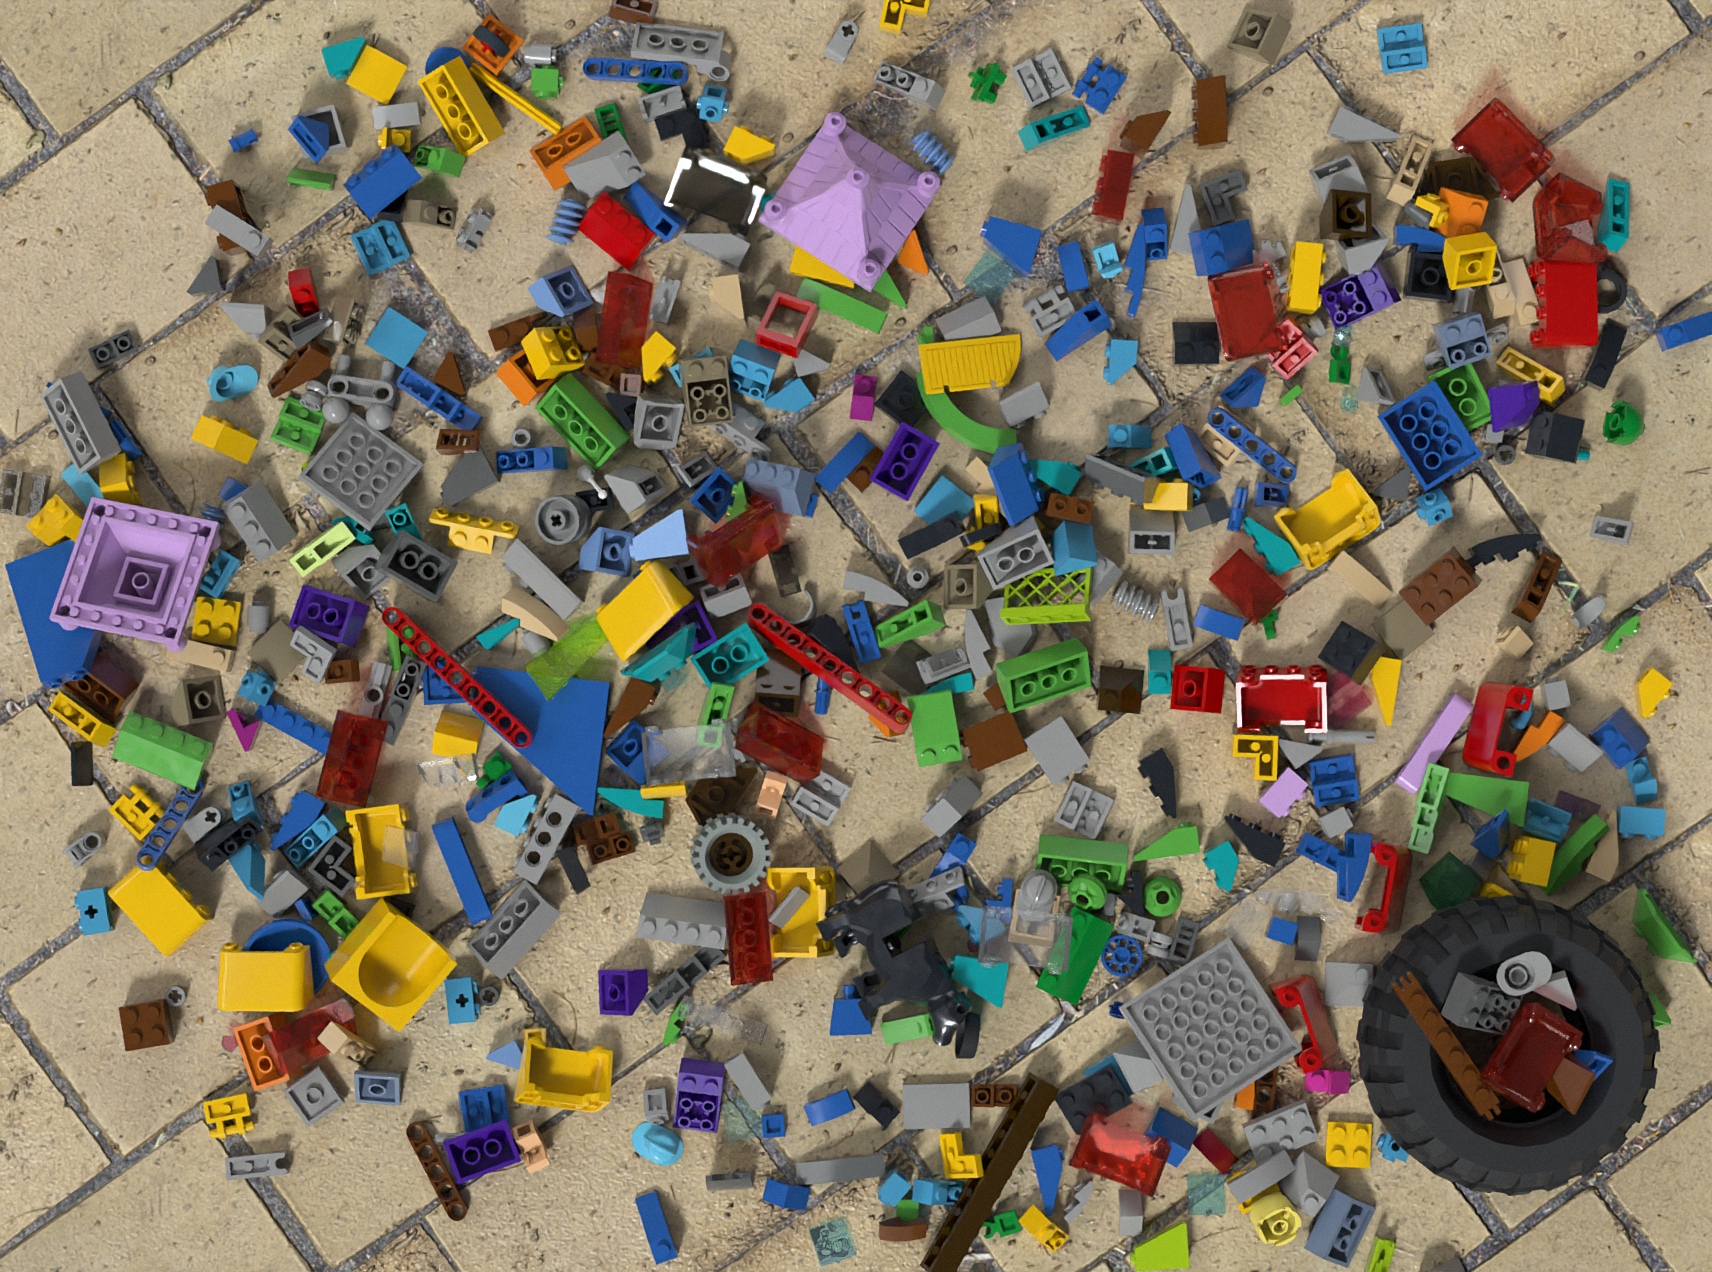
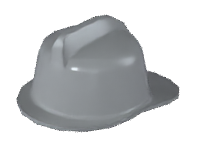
M1041 869L1031 871L1023 880L1016 900V909L1021 918L1026 921H1041L1048 915L1052 907L1058 886L1056 879L1048 871Z
M1534 951L1526 952L1500 965L1496 976L1497 983L1501 990L1508 995H1523L1545 985L1551 977L1552 967L1545 955Z

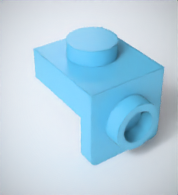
M1112 240L1091 248L1098 272L1103 278H1113L1123 271Z

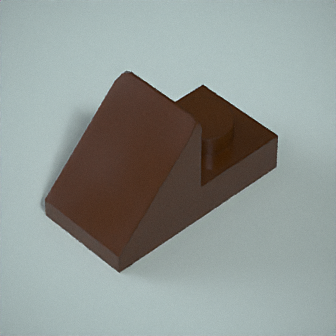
M877 446L846 477L861 493L872 483L869 478L884 453Z
M357 659L332 661L325 675V684L360 681L359 662Z

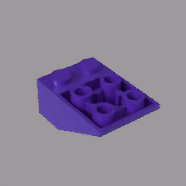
M1383 261L1374 263L1371 269L1365 270L1361 274H1352L1318 291L1322 295L1321 300L1336 331L1402 301Z
M696 601L682 608L647 641L646 645L649 651L694 621L697 624L693 654L718 641L700 602Z
M682 1057L678 1076L673 1121L674 1128L717 1133L725 1073L724 1063Z

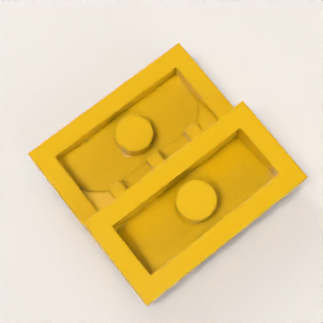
M365 45L345 84L387 106L407 66Z
M686 781L644 784L640 788L642 799L688 796Z

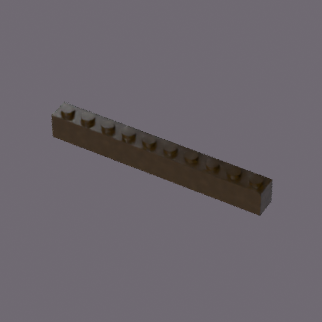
M1029 1072L981 1156L984 1176L968 1179L958 1200H956L920 1264L925 1271L957 1272L959 1265L967 1255L974 1239L978 1236L984 1221L990 1215L992 1207L1000 1197L1007 1181L1011 1178L1013 1170L1023 1157L1025 1149L1033 1139L1038 1126L1044 1120L1046 1112L1056 1099L1060 1089Z

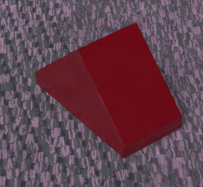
M1208 1127L1193 1141V1145L1223 1175L1239 1160Z

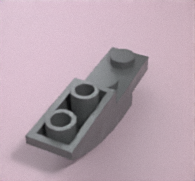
M406 655L373 738L393 746L395 745L415 700L427 663Z

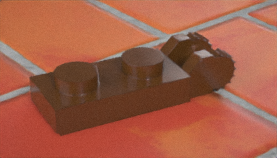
M547 311L526 316L488 330L495 352L520 344L534 329L532 322L545 319L548 316ZM545 324L541 327H552V325Z

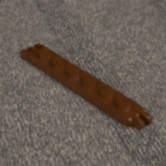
M1410 971L1406 972L1405 974L1410 982L1407 983L1404 977L1401 976L1398 980L1403 987L1399 988L1395 981L1390 984L1478 1114L1480 1116L1485 1114L1487 1119L1491 1121L1494 1117L1489 1110L1492 1109L1498 1116L1501 1113L1497 1106L1500 1101Z

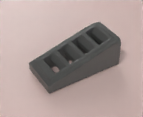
M325 308L287 326L297 350L333 323L328 308Z
M1179 917L1166 959L1167 962L1180 966L1190 962L1201 923ZM1186 926L1194 929L1192 933L1181 929V927ZM1179 934L1190 937L1191 941L1179 938ZM1176 944L1188 946V950L1177 947ZM1174 952H1177L1186 955V957L1181 958L1173 954Z

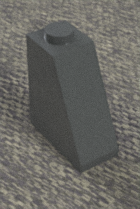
M479 445L477 453L465 454L440 486L443 490L440 492V495L445 504L449 503L454 507L500 482L481 445Z

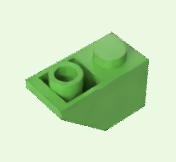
M419 145L413 166L438 174L460 178L466 156L445 148Z

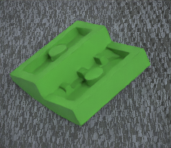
M287 396L270 439L312 456L327 420L322 414V409L319 411L309 410L301 405L300 400Z

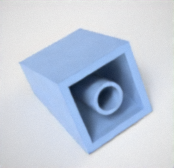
M684 510L675 511L632 538L633 544H629L630 556L635 558L636 562L689 556L690 549Z

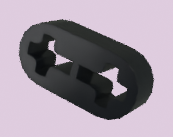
M994 523L959 538L963 548L998 536L1002 534L999 523Z

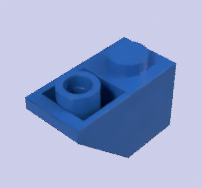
M1164 209L1141 210V224L1144 228L1146 247L1145 261L1167 259V223Z

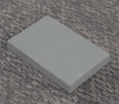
M969 1082L903 1084L904 1129L970 1128Z

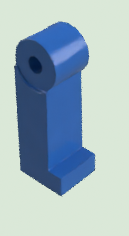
M513 769L466 803L465 809L469 819L472 822L480 823L487 818L490 812L517 794L521 798L529 794L525 783Z

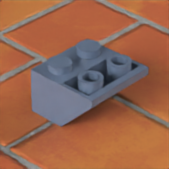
M1472 311L1432 325L1438 347L1450 370L1493 356L1480 313Z

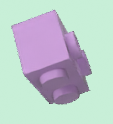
M1285 767L1277 776V781H1273L1257 801L1277 818L1281 816L1286 817L1293 809L1291 804L1296 799L1301 800L1307 793L1305 788L1308 784L1289 767Z

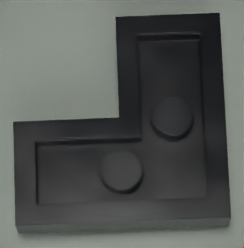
M696 106L654 119L661 142L682 135L689 155L710 149Z

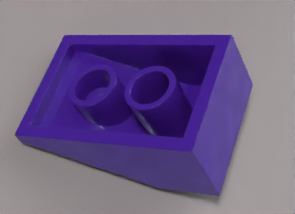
M302 585L289 627L297 629L301 625L316 636L356 648L370 606Z

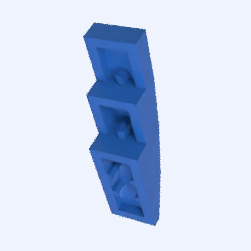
M1142 224L1137 226L1123 267L1131 271L1124 292L1133 294L1126 316L1135 318L1145 275L1146 247Z
M407 366L395 382L396 386L462 430H476L483 419L481 415Z

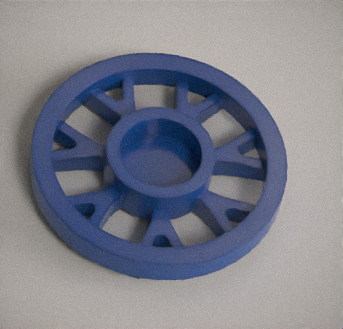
M1117 935L1107 941L1101 954V961L1104 968L1112 975L1119 977L1129 976L1136 972L1141 965L1142 949L1132 937ZM1121 938L1127 939L1126 948L1120 947ZM1112 941L1118 947L1115 951L1108 947V944ZM1135 944L1138 951L1130 954L1128 948ZM1112 953L1113 960L1105 961L1104 954ZM1131 956L1139 958L1137 965L1129 962ZM1113 962L1119 964L1116 972L1110 969ZM1127 963L1130 971L1123 973L1122 965Z

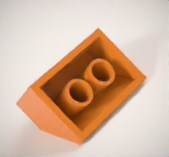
M586 116L529 151L554 191L571 181L562 166L602 140Z
M277 1012L232 1028L254 1091L304 1074L283 1012Z

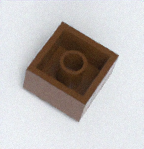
M165 998L119 1007L125 1051L168 1045L175 1042L169 1005Z

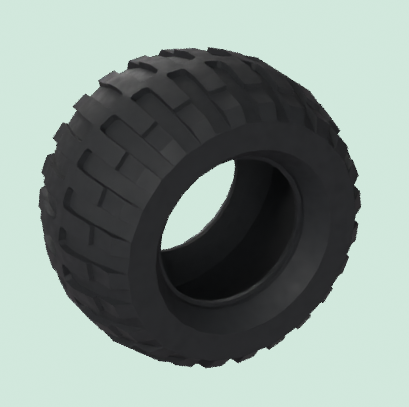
M1505 895L1490 898H1471L1459 905L1448 906L1435 911L1422 924L1413 926L1401 935V941L1391 952L1388 951L1377 965L1379 969L1372 984L1368 985L1362 1002H1364L1362 1019L1358 1021L1356 1040H1358L1360 1057L1358 1058L1360 1078L1367 1089V1096L1374 1114L1381 1120L1396 1144L1433 1174L1450 1182L1460 1184L1472 1191L1498 1192L1508 1196L1529 1194L1534 1190H1546L1548 1192L1566 1185L1569 1179L1577 1176H1587L1601 1165L1599 1162L1610 1153H1617L1628 1139L1625 1134L1634 1123L1640 1124L1647 1107L1644 1105L1645 1098L1649 1089H1655L1658 1070L1654 1067L1655 1054L1661 1050L1659 1031L1655 1029L1653 1021L1656 1009L1649 992H1646L1642 985V974L1630 958L1623 954L1619 948V943L1606 932L1589 922L1588 918L1551 902ZM1526 952H1539L1550 961L1552 967L1551 974L1565 970L1577 1005L1574 1011L1559 1004L1567 1027L1568 1044L1566 1051L1572 1052L1574 1055V1049L1595 1051L1612 1057L1613 1062L1592 1082L1575 1115L1571 1114L1546 1090L1529 1103L1516 1108L1500 1110L1501 1113L1498 1116L1493 1110H1489L1494 1119L1489 1121L1485 1114L1480 1116L1474 1106L1468 1104L1454 1087L1446 1065L1390 984L1395 981L1399 988L1403 987L1398 978L1403 976L1407 983L1410 982L1405 974L1410 971L1437 1011L1441 1013L1458 972L1474 975L1492 982L1497 980V971L1505 961ZM1441 1015L1449 1027L1451 1021Z

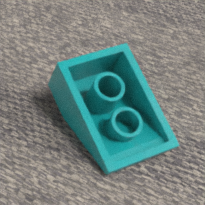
M747 623L690 658L709 689L712 682L733 685L770 661Z

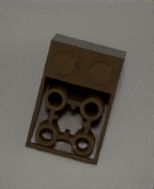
M763 648L770 661L757 668L753 714L798 717L802 665L779 649Z

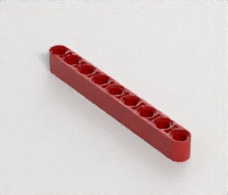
M756 603L750 607L747 624L752 630L892 731L903 733L908 729L912 720V713L907 707L765 605ZM753 615H761L762 619H756ZM777 627L780 632H774L771 628ZM795 640L798 644L792 645L788 641ZM806 653H813L816 657L810 658ZM824 666H831L834 670L828 671ZM847 678L852 683L846 684L842 681V679ZM865 691L870 696L864 697L860 694V692ZM884 704L888 709L882 710L878 705ZM896 717H902L906 722L900 723L896 720Z
M388 607L383 611L382 621L506 739L517 748H527L533 744V732L406 612L397 607ZM393 611H396L399 616L395 623H392L389 619ZM409 626H412L415 631L411 638H408L405 634ZM425 641H428L431 646L428 653H424L421 649ZM441 656H444L447 664L441 669L437 661ZM457 671H460L463 675V680L457 684L453 676ZM474 686L479 690V695L475 699L471 698L469 694L470 689ZM490 701L495 705V711L492 714L487 713L485 709L486 704ZM504 717L511 719V726L508 729L502 726ZM521 732L527 734L528 739L525 744H521L518 741V735Z

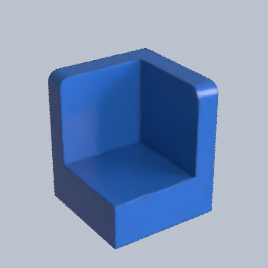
M1273 917L1268 933L1265 932V937L1292 946L1299 924Z

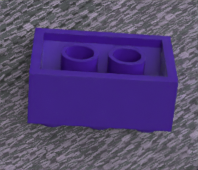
M901 421L869 480L897 498L908 501L940 443Z
M507 1119L443 1142L458 1184L518 1163L523 1159L522 1152L515 1141L513 1130Z

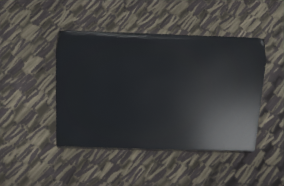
M71 742L73 787L93 785L92 742Z

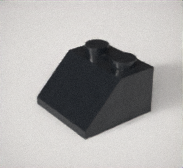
M1172 322V367L1219 365L1217 322Z
M1534 410L1525 454L1539 459L1576 464L1585 420L1552 412Z

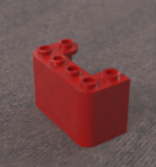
M1540 257L1530 261L1528 276L1532 278L1533 282H1538L1535 292L1539 299V306L1536 309L1539 325L1535 326L1529 335L1532 349H1585L1595 346L1598 341L1597 265L1595 258Z

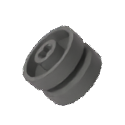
M565 494L547 498L538 506L535 513V526L539 535L551 544L562 545L581 540L589 532L592 523V514L589 506L582 498L576 495Z

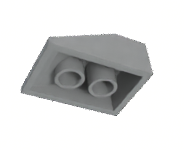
M619 131L562 166L583 200L601 195L603 192L608 193L628 187L646 175Z
M681 233L679 236L682 244L739 273L752 250L749 239L739 233L736 236L732 234Z
M1034 516L1011 526L976 554L993 590L1054 563L1051 552Z

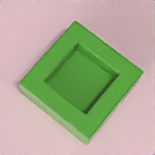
M1297 384L1278 401L1285 407L1301 394L1303 390Z
M902 1198L896 1205V1217L900 1216L902 1222L918 1218L919 1203L909 1198Z

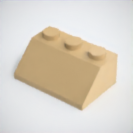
M739 275L713 277L712 284H708L711 302H715L717 308L738 324L746 326Z

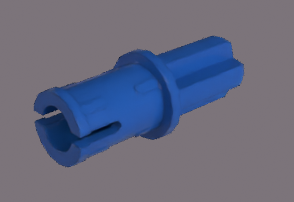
M118 420L109 423V427L117 439L119 447L121 446L130 461L133 462L143 455L132 440L133 436L128 435Z
M1238 487L1235 489L1232 507H1229L1231 511L1227 527L1229 531L1234 532L1236 530L1235 532H1241L1248 490Z
M818 677L817 690H814L816 692L814 712L815 714L826 715L829 694H832V692H830V685Z

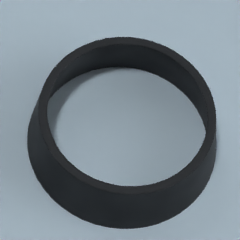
M570 846L556 851L576 894L578 895L591 886L573 848Z
M973 1012L967 1014L962 1024L956 1030L955 1056L957 1059H972L976 1054L980 1035L979 1014Z

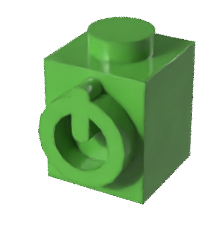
M543 65L542 69L532 68L531 91L533 94H536L535 97L538 99L557 98L560 89L564 88V76H560L559 69H555V66Z

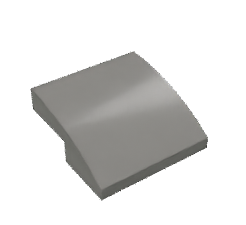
M1052 48L1011 68L1030 108L1072 89L1061 63Z
M814 764L790 805L829 827L852 785Z
M1073 781L1054 821L1097 841L1115 800Z

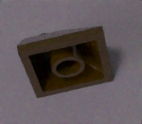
M1331 189L1319 216L1320 239L1340 241L1372 237L1371 193Z
M1100 666L1096 710L1140 714L1144 670Z

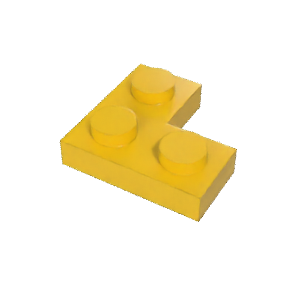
M961 1132L939 1134L945 1178H979L984 1176L981 1154H964Z

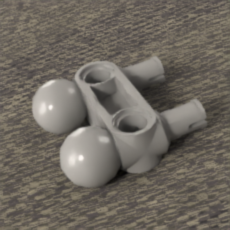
M339 355L336 373L331 375L328 382V399L325 400L322 406L324 418L334 424L342 423L348 418L350 413L348 403L370 406L366 412L368 425L376 430L388 428L394 419L392 408L396 400V385L393 383L396 364L383 361L380 380L350 377L352 357ZM337 385H345L343 392L337 393L334 391ZM380 392H389V396L387 398H378Z

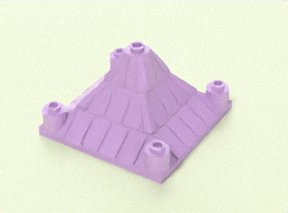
M831 112L826 116L823 126L774 198L766 203L759 222L871 293L942 185L935 173L931 171L921 173L915 170V168L847 126L846 119L841 113Z
M91 497L49 617L50 620L58 622L65 630H74L81 626L163 643L171 652L182 651L188 641L184 630L210 551L216 550L221 544V536L218 532L220 528L219 523Z

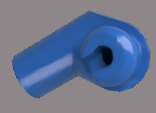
M966 883L956 888L957 892L953 897L955 906L950 907L954 911H957L959 906L966 905L970 897Z

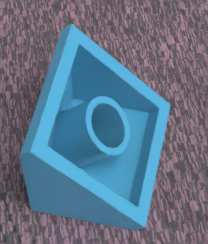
M1064 520L1050 536L1056 576L1098 565L1093 527Z

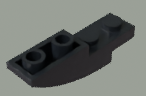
M1514 534L1490 539L1469 548L1468 551L1472 557L1466 561L1474 571H1476L1475 566L1483 563L1485 566L1496 560L1494 555L1498 557L1499 561L1506 560L1510 562L1519 557L1518 552L1524 549L1528 552L1539 546L1537 542L1542 540V537L1535 534Z

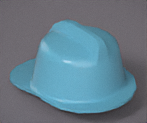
M249 365L219 366L215 368L206 379L209 384L210 396L215 401L223 402L250 393L258 383L257 371Z
M647 1122L637 1126L633 1131L632 1145L635 1151L646 1159L658 1165L668 1166L676 1163L681 1157L683 1143L674 1132L661 1125H653Z

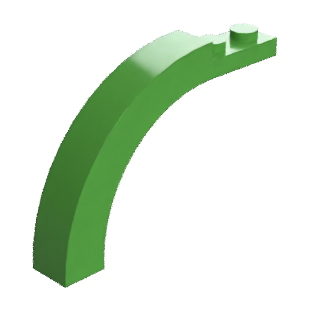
M932 326L923 327L917 335V344L934 343ZM922 371L917 374L919 391L928 411L939 426L954 439L970 448L989 454H994L998 447L1017 443L1015 429H997L976 423L962 414L953 405L945 391L944 393L926 395Z

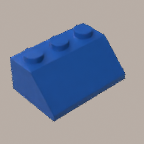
M394 144L385 148L375 160L367 162L360 172L351 175L343 186L368 218L371 219L422 177L397 145Z
M1022 442L998 447L988 466V472L1009 526H1013L1037 512L1044 501L1043 490L1038 487L1036 472L1030 466L1029 453L1027 450H1024Z

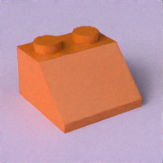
M1441 187L1438 195L1440 197L1439 201L1450 205L1448 210L1449 216L1442 226L1430 227L1429 230L1449 238L1480 233L1488 201L1480 195Z
M524 349L509 358L496 372V375L524 407L537 399L563 376L561 375L555 379L537 380Z

